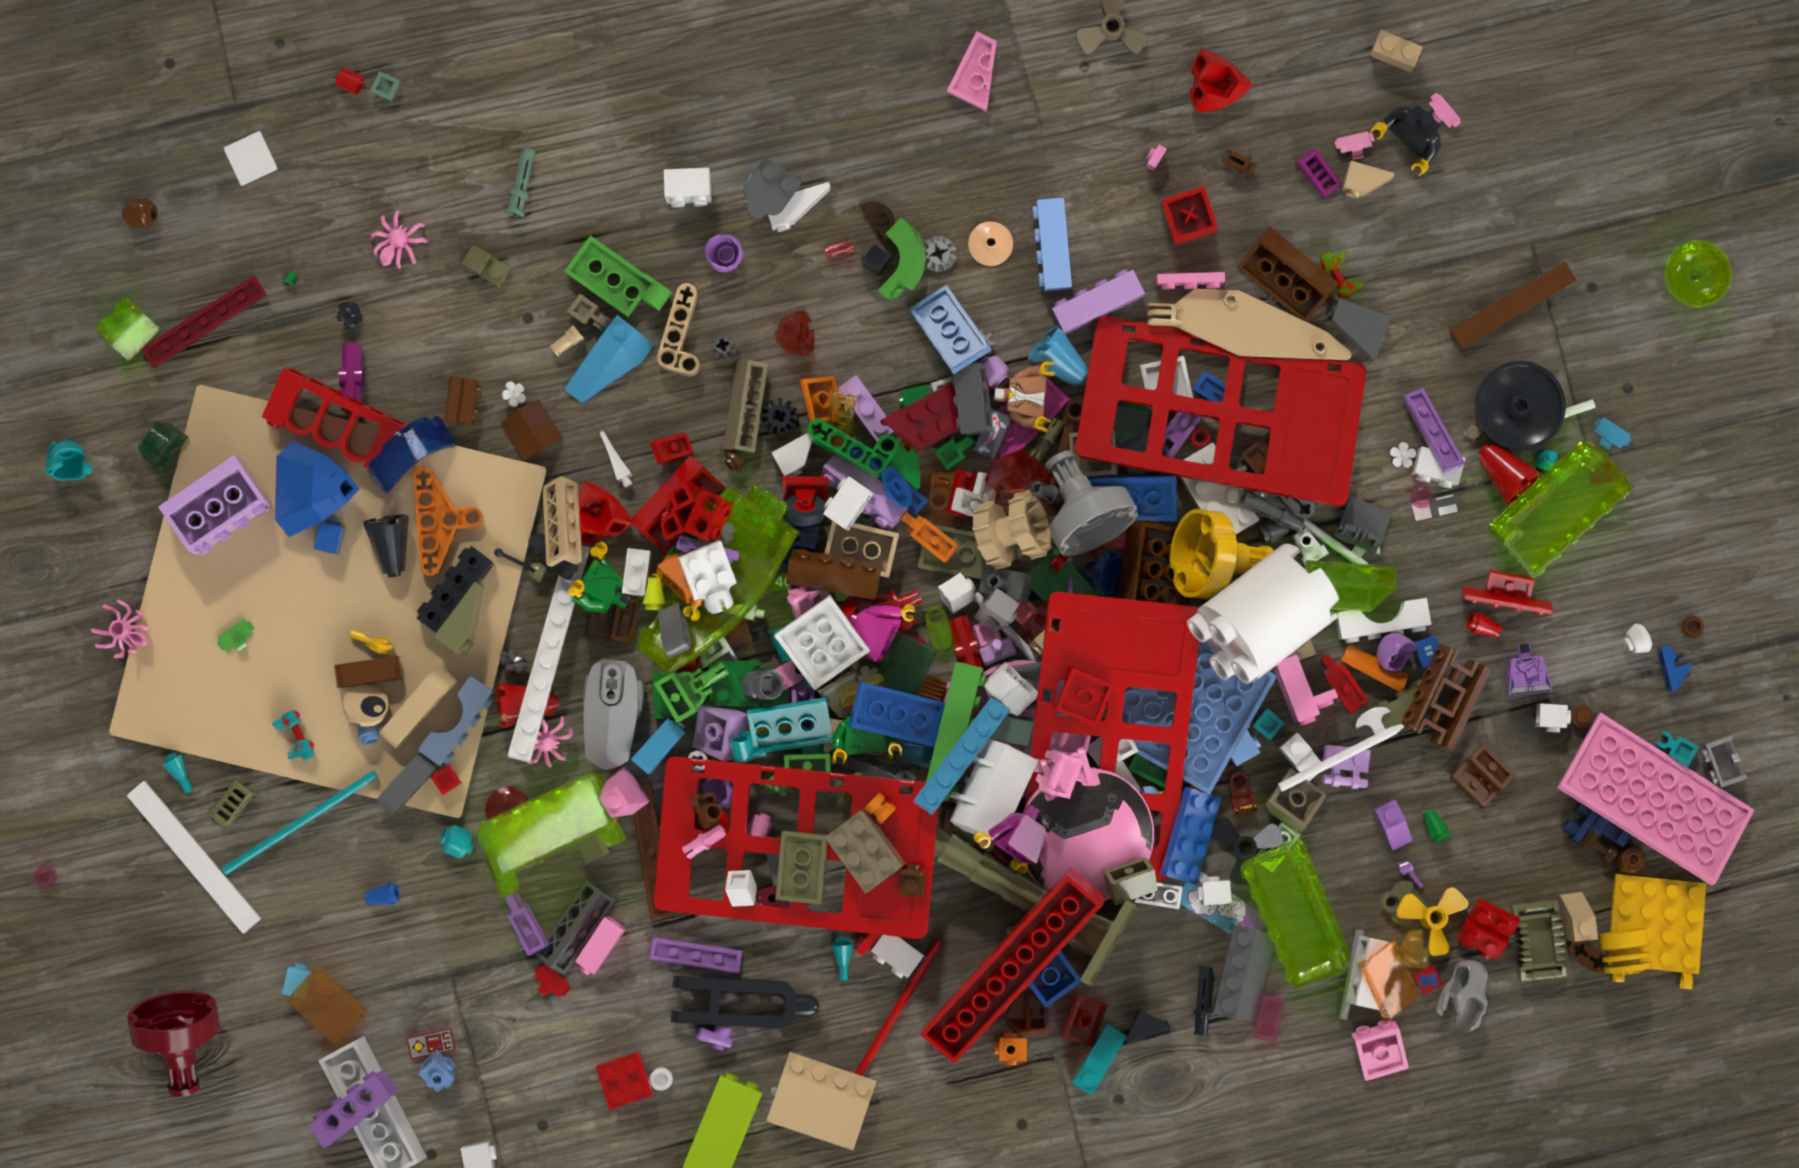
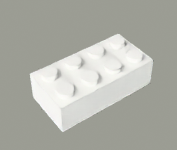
M1214 443L1184 460L1211 465L1215 452ZM1177 476L1196 509L1219 511L1226 514L1234 526L1235 534L1240 533L1259 521L1253 510L1240 505V499L1244 494L1241 488Z

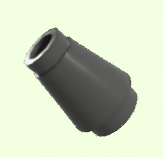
M1275 521L1262 523L1257 529L1263 544H1272L1293 531L1286 526L1275 524Z

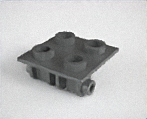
M1350 496L1334 537L1376 554L1378 547L1382 544L1383 535L1392 513Z

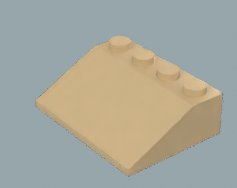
M789 1052L766 1122L853 1151L876 1081Z

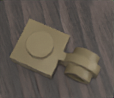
M581 294L578 295L567 310L569 315L585 326L592 319L594 321L592 325L601 332L606 330L611 322L602 314H599L598 317L594 315L599 307Z

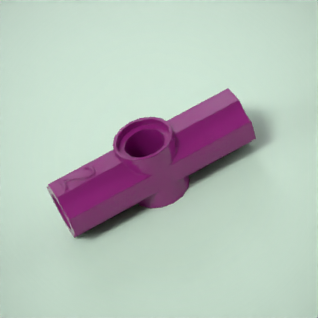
M342 343V367L339 369L341 392L362 402L361 388L364 386L362 344ZM341 407V411H342V412H351V411H349V410H347V409Z

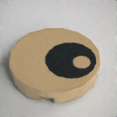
M368 684L357 685L351 688L345 694L343 700V711L347 719L364 727L374 726L382 722L389 708L386 694L378 687Z

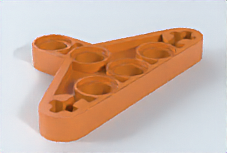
M421 466L413 474L420 568L423 574L434 577L440 574L457 530L479 527L483 522V514L475 507L455 508L434 472L426 466ZM422 471L430 475V478L426 479V486L432 485V490L418 489L419 486L423 487V481L418 479V476L422 475ZM423 493H429L432 496V501L429 505L425 506L420 503V496ZM475 511L478 513V522L475 524L467 522L466 517L469 512ZM449 513H453L456 516V523L452 526H447L444 523V517ZM426 515H430L434 519V524L430 528L423 527L421 523L422 518ZM426 538H433L436 545L434 549L429 551L424 548L423 542ZM437 552V557L432 556V562L437 564V568H434L433 572L430 573V570L425 569V565L429 564V557L424 558V553L431 555Z

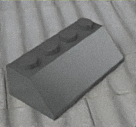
M1235 924L1231 925L1211 1009L1213 1014L1256 1023L1276 934Z

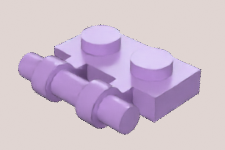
M1325 745L1323 761L1349 747ZM1364 750L1330 767L1331 773L1330 775H1323L1322 783L1330 784L1331 787L1349 786L1350 789L1356 790L1358 788H1367L1368 780L1360 779L1359 774L1360 772L1368 773L1371 750ZM1340 770L1350 771V777L1341 776Z

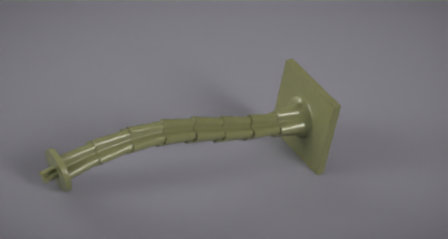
M857 772V773L853 774V775H863V776H867V775H865V774H863V773H861V772ZM840 779L835 786L843 787V779ZM838 792L837 810L842 814L850 813L852 795L850 793ZM937 826L934 856L938 859L937 862L968 876L970 881L1001 895V899L1027 912L1046 894V890L1018 871L1013 872L986 852L982 854L955 834L950 835ZM1126 900L1114 921L1094 914L1070 940L1092 958L1080 981L1090 986L1093 985L1137 909L1135 904Z

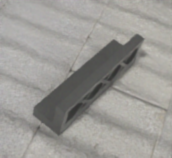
M586 880L547 937L550 945L539 950L536 956L550 968L565 975L615 902V899ZM592 889L594 893L589 900L585 901L586 894ZM579 909V915L576 919L572 920L573 913ZM566 928V934L563 938H560V932ZM553 947V953L548 959L545 957V954L549 948Z

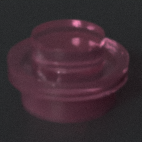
M1418 486L1411 493V502L1417 508H1427L1433 501V493L1426 486Z
M48 865L38 867L34 873V881L41 888H49L57 880L55 869Z

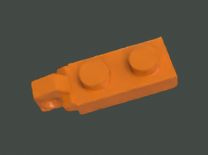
M906 512L900 519L909 527L906 532L944 564L959 547L957 543L927 519L919 515L915 519Z

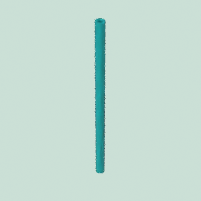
M372 770L221 868L223 873L228 875L377 779V773Z

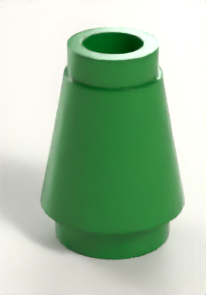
M1434 808L1422 814L1429 839L1433 840L1434 844L1451 836L1449 827Z

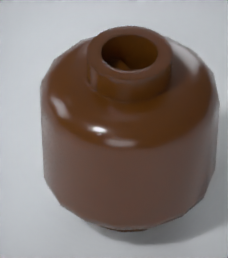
M130 199L122 210V217L131 228H149L157 220L158 210L156 205L149 199Z

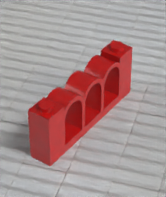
M291 367L282 369L262 415V418L267 420L266 423L272 427L287 426L290 431L299 435L312 432L316 443L322 447L330 449L341 446V451L346 458L354 462L365 461L363 467L369 469L368 473L376 477L389 474L410 427L409 424ZM303 389L324 398L315 420L309 428L301 427L294 419V410ZM332 402L352 412L342 437L337 442L328 440L322 431L323 421ZM360 416L381 426L367 455H359L354 452L350 443Z

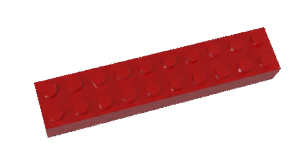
M1070 866L924 1024L920 1035L955 1064L1101 908L1106 896Z

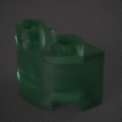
M157 421L151 426V430L138 444L137 448L146 462L163 473L172 461L170 459L172 452L176 449L180 450L189 436L170 423Z

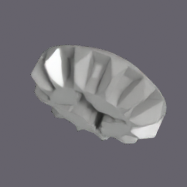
M933 236L925 241V266L928 269L942 272L954 264L956 260V247L950 239L943 236ZM935 245H937V248L939 247L940 251H946L942 254V262H940L937 256H931L935 253Z

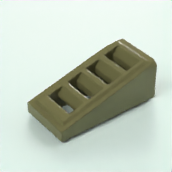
M235 780L209 816L228 829L256 793L241 781ZM236 789L245 795L244 799L234 793ZM231 796L240 803L238 806L229 800ZM225 803L235 810L233 814L223 807ZM220 810L230 817L227 821L218 814Z

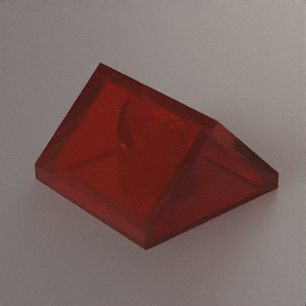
M1075 992L1059 1035L1093 1047L1108 1004Z

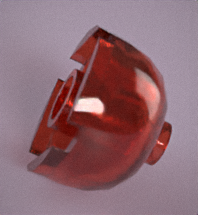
M805 310L786 314L781 319L778 329L775 331V339L786 353L793 356H804L814 351L815 333L814 330L809 331L808 323H812L809 314Z

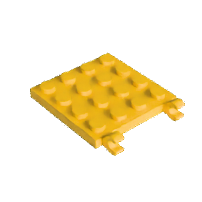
M1614 874L1609 932L1647 929L1649 944L1639 947V951L1650 952L1651 956L1641 958V962H1652V968L1649 969L1681 972L1680 988L1692 990V973L1699 974L1707 883ZM1608 951L1607 956L1612 955L1611 951ZM1612 974V981L1624 982L1625 975Z

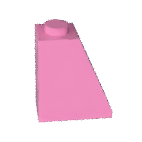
M626 764L607 777L599 798L611 818L633 815L650 802Z
M609 916L604 917L575 961L579 964L577 968L587 975L590 972L596 974L627 928Z

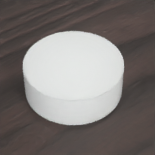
M664 1067L656 1068L650 1075L652 1087L659 1091L668 1089L673 1082L671 1071Z

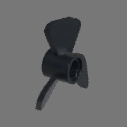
M1222 817L1211 833L1215 840L1234 845L1235 853L1239 857L1229 875V879L1232 883L1249 886L1254 883L1255 877L1250 858L1256 855L1258 849L1277 848L1283 844L1282 835L1275 824H1269L1252 838L1250 836H1240L1230 819ZM1244 841H1249L1252 844V850L1248 854L1241 853L1239 849L1240 844Z

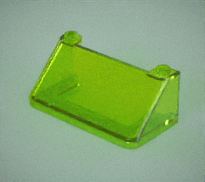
M587 773L489 819L478 827L477 837L502 899L513 894L518 889L519 880L515 872L593 835L599 834L601 840L611 846L627 840L626 828L621 817L611 818L599 799L604 782L598 774Z

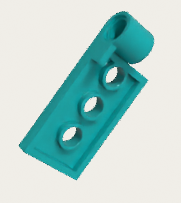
M826 698L747 710L750 731L740 732L737 737L729 739L732 758L737 763L767 757L768 752L833 742V731ZM805 719H810L814 724L811 727H804L801 722ZM788 723L791 725V728L788 731H782L779 729V725ZM759 727H766L769 731L767 734L761 735L756 730Z

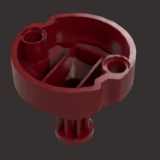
M176 991L153 996L135 1005L127 1015L132 1045L140 1050L163 1056L164 1066L167 1068L169 1077L167 1089L171 1096L184 1097L198 1092L200 1082L196 1077L194 1067L196 1062L195 1049L212 1039L220 1030L216 999L202 992Z

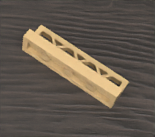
M560 476L543 486L546 563L551 567L563 560L575 565L582 561L578 483ZM555 489L556 492L551 499V491ZM556 507L557 511L552 519V513ZM557 527L558 531L555 537L553 538V532ZM557 546H558V547H559V554H557L556 556H554V552H555V550H556V548H557Z

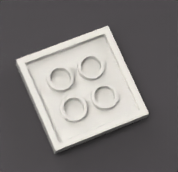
M831 595L774 634L814 690L870 652L869 647Z

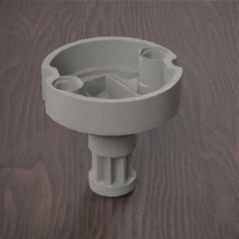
M1069 450L1053 456L1047 461L1045 468L1049 474H1053L1060 487L1059 493L1065 502L1049 527L1050 535L1062 555L1074 556L1099 548L1119 536L1135 521L1138 513L1136 511L1137 506L1126 488L1121 486L1093 487L1087 476L1083 475L1077 466L1075 454Z

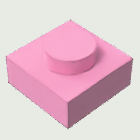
M1160 144L1157 149L1151 148L1145 158L1148 160L1146 167L1154 172L1167 149Z
M982 623L972 627L979 649L993 643L995 639L1001 640L999 631L995 633Z

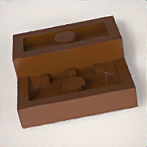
M630 597L625 609L612 603L605 614L590 612L585 634L632 644L641 599Z
M1483 743L1449 778L1483 809L1508 785L1516 774Z

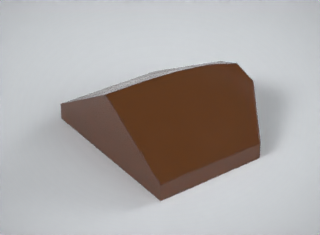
M1034 992L1020 993L1010 1004L1006 1012L1007 1026L1018 1036L1050 1035L1048 1007H1044Z

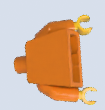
M687 553L667 555L662 563L658 565L657 574L652 573L648 578H661L662 588L666 584L687 604L692 603L691 606L684 608L683 614L689 617L693 611L691 620L697 621L700 617V611L697 607L701 606L703 599L693 600L678 561V557Z

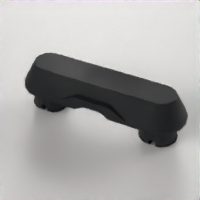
M536 533L528 540L530 545L528 551L533 556L538 557L543 553L546 554L545 535ZM557 546V548H556V550H555V552H554V556H556L557 554H559V547H558V546ZM566 560L556 564L560 567L559 575L566 580L571 579L573 573L578 571L577 564L575 565Z

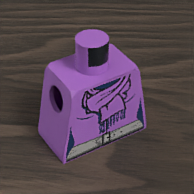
M1530 643L1517 645L1518 658L1507 660L1505 695L1512 696L1552 691L1543 656L1532 657Z

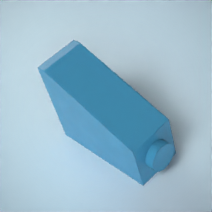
M668 718L631 760L647 774L652 775L685 736L686 732L683 731L685 726L681 722L677 723L675 719L671 721Z

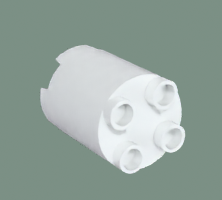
M1291 544L1281 545L1198 608L1197 614L1187 620L1188 628L1194 637L1200 642L1204 643L1206 641L1215 653L1209 659V662L1220 678L1227 680L1235 674L1246 684L1255 682L1339 617L1336 613L1330 615L1329 609L1339 600L1332 583L1321 568L1308 574L1293 559L1300 552L1298 547Z

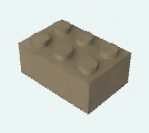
M864 809L825 837L865 894L906 865V862L874 818Z

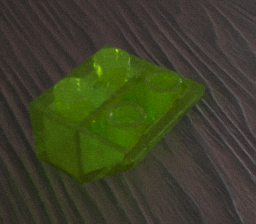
M126 296L115 305L107 317H104L95 329L115 350L130 361L160 328Z

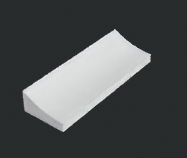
M364 1036L318 1060L337 1098L341 1097L342 1099L348 1095L346 1091L353 1085L358 1084L360 1086L363 1084L364 1080L362 1078L372 1071L375 1073L382 1071ZM366 1090L367 1096L372 1099L371 1092ZM393 1096L353 1127L374 1168H409L427 1158L396 1096ZM350 1103L351 1110L355 1112L354 1105Z

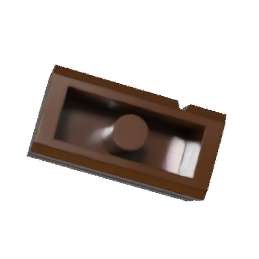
M450 376L444 419L446 423L473 426L474 421H478L479 408H476L477 399H481L482 386L479 385L478 380Z

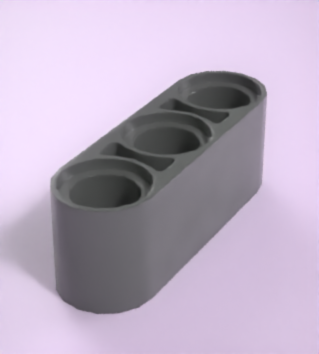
M680 602L658 611L661 641L669 658L691 649L688 620L683 614L684 608Z
M419 753L380 794L376 801L394 816L433 775L438 767L425 755Z

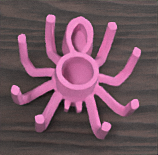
M399 210L393 216L394 229L386 223V216H381V223L389 234L376 231L370 235L371 241L375 236L388 238V240L379 243L373 251L374 255L377 256L378 250L381 247L390 244L381 250L380 261L383 266L391 264L395 256V250L398 248L396 255V266L398 269L401 268L400 257L403 247L408 251L412 264H416L413 251L407 243H427L429 241L424 237L408 238L416 229L424 227L423 223H417L407 233V227L402 229L403 225H400L398 228V215L402 213Z
M118 599L117 603L125 606L127 610L123 619L121 620V614L115 608L103 605V608L116 614L117 620L112 621L109 631L91 629L92 633L113 637L111 644H95L97 648H112L116 645L118 639L120 654H115L114 658H122L125 651L122 640L131 648L128 650V653H137V649L133 644L139 647L145 646L148 643V637L142 632H133L131 630L146 631L149 629L145 625H130L132 622L142 618L144 613L136 610L138 615L126 621L131 614V609L127 603Z
M564 716L560 717V724L551 731L548 730V725L544 718L542 719L541 724L544 729L539 731L534 750L538 748L535 759L531 760L530 763L527 762L528 764L538 762L542 751L544 752L545 764L549 768L552 767V762L549 761L548 751L557 759L566 760V753H562V756H560L554 749H558L559 746L556 744H560V741L555 739L567 740L573 736V729L570 728L566 736L553 735L564 726Z

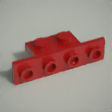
M1489 569L1485 590L1462 586L1461 589L1463 599L1471 603L1485 602L1493 607H1501L1502 605L1516 611L1530 610L1538 615L1552 614L1553 612L1551 601L1531 598L1535 582L1534 577Z

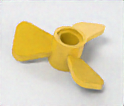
M1447 888L1438 905L1426 907L1413 894H1406L1396 909V916L1401 919H1419L1424 928L1430 929L1429 954L1431 956L1444 955L1449 951V944L1441 928L1447 924L1448 915L1465 910L1469 903L1455 888ZM1432 912H1434L1437 915V921L1435 924H1433L1430 920V915Z

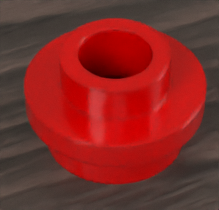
M1197 427L1189 434V442L1195 449L1201 450L1211 443V434L1204 427ZM1202 435L1204 441L1201 443L1197 442L1196 436Z

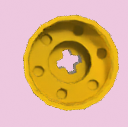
M1647 929L1623 930L1598 935L1600 950H1607L1612 953V955L1602 958V962H1613V966L1603 968L1604 974L1629 975L1652 968V962H1641V958L1651 956L1650 952L1639 951V947L1649 944Z

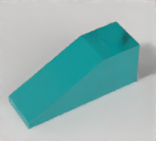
M1106 1024L1071 1080L1072 1084L1092 1096L1126 1035Z

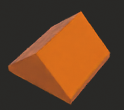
M835 376L800 380L809 422L814 419H820L826 423H833L845 419Z

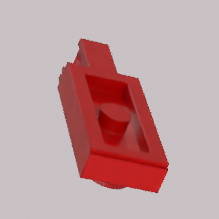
M1329 654L1319 659L1325 667V670L1322 671L1324 678L1330 687L1335 689L1339 700L1349 714H1352L1369 702L1344 664H1341L1339 660L1334 663Z

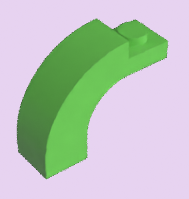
M900 218L886 233L896 244L900 253V262L897 270L878 290L883 297L889 300L900 296L904 287L913 290L919 283L925 268L926 252L921 236L903 218Z

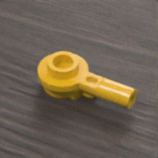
M354 629L350 633V638L366 643L365 646L380 654L387 655L394 647L390 643L391 640L386 637L378 636L377 639H374Z

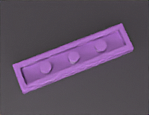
M1424 388L1403 395V402L1442 472L1446 473L1462 467L1465 462Z
M653 937L649 960L739 974L743 951Z

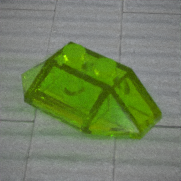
M1306 560V571L1308 574L1321 568L1338 595L1339 600L1330 609L1372 612L1397 588V566Z

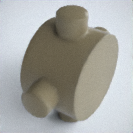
M1472 422L1469 423L1470 426L1466 431H1463V435L1472 439V442H1476V438L1483 432Z

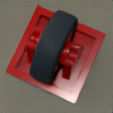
M783 476V518L799 526L815 525L823 520V518H828L823 514L825 512L824 505L828 501V477Z

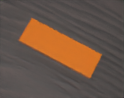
M1348 643L1341 658L1343 662L1398 692L1403 690L1408 674L1400 670L1389 671L1383 669L1375 656Z

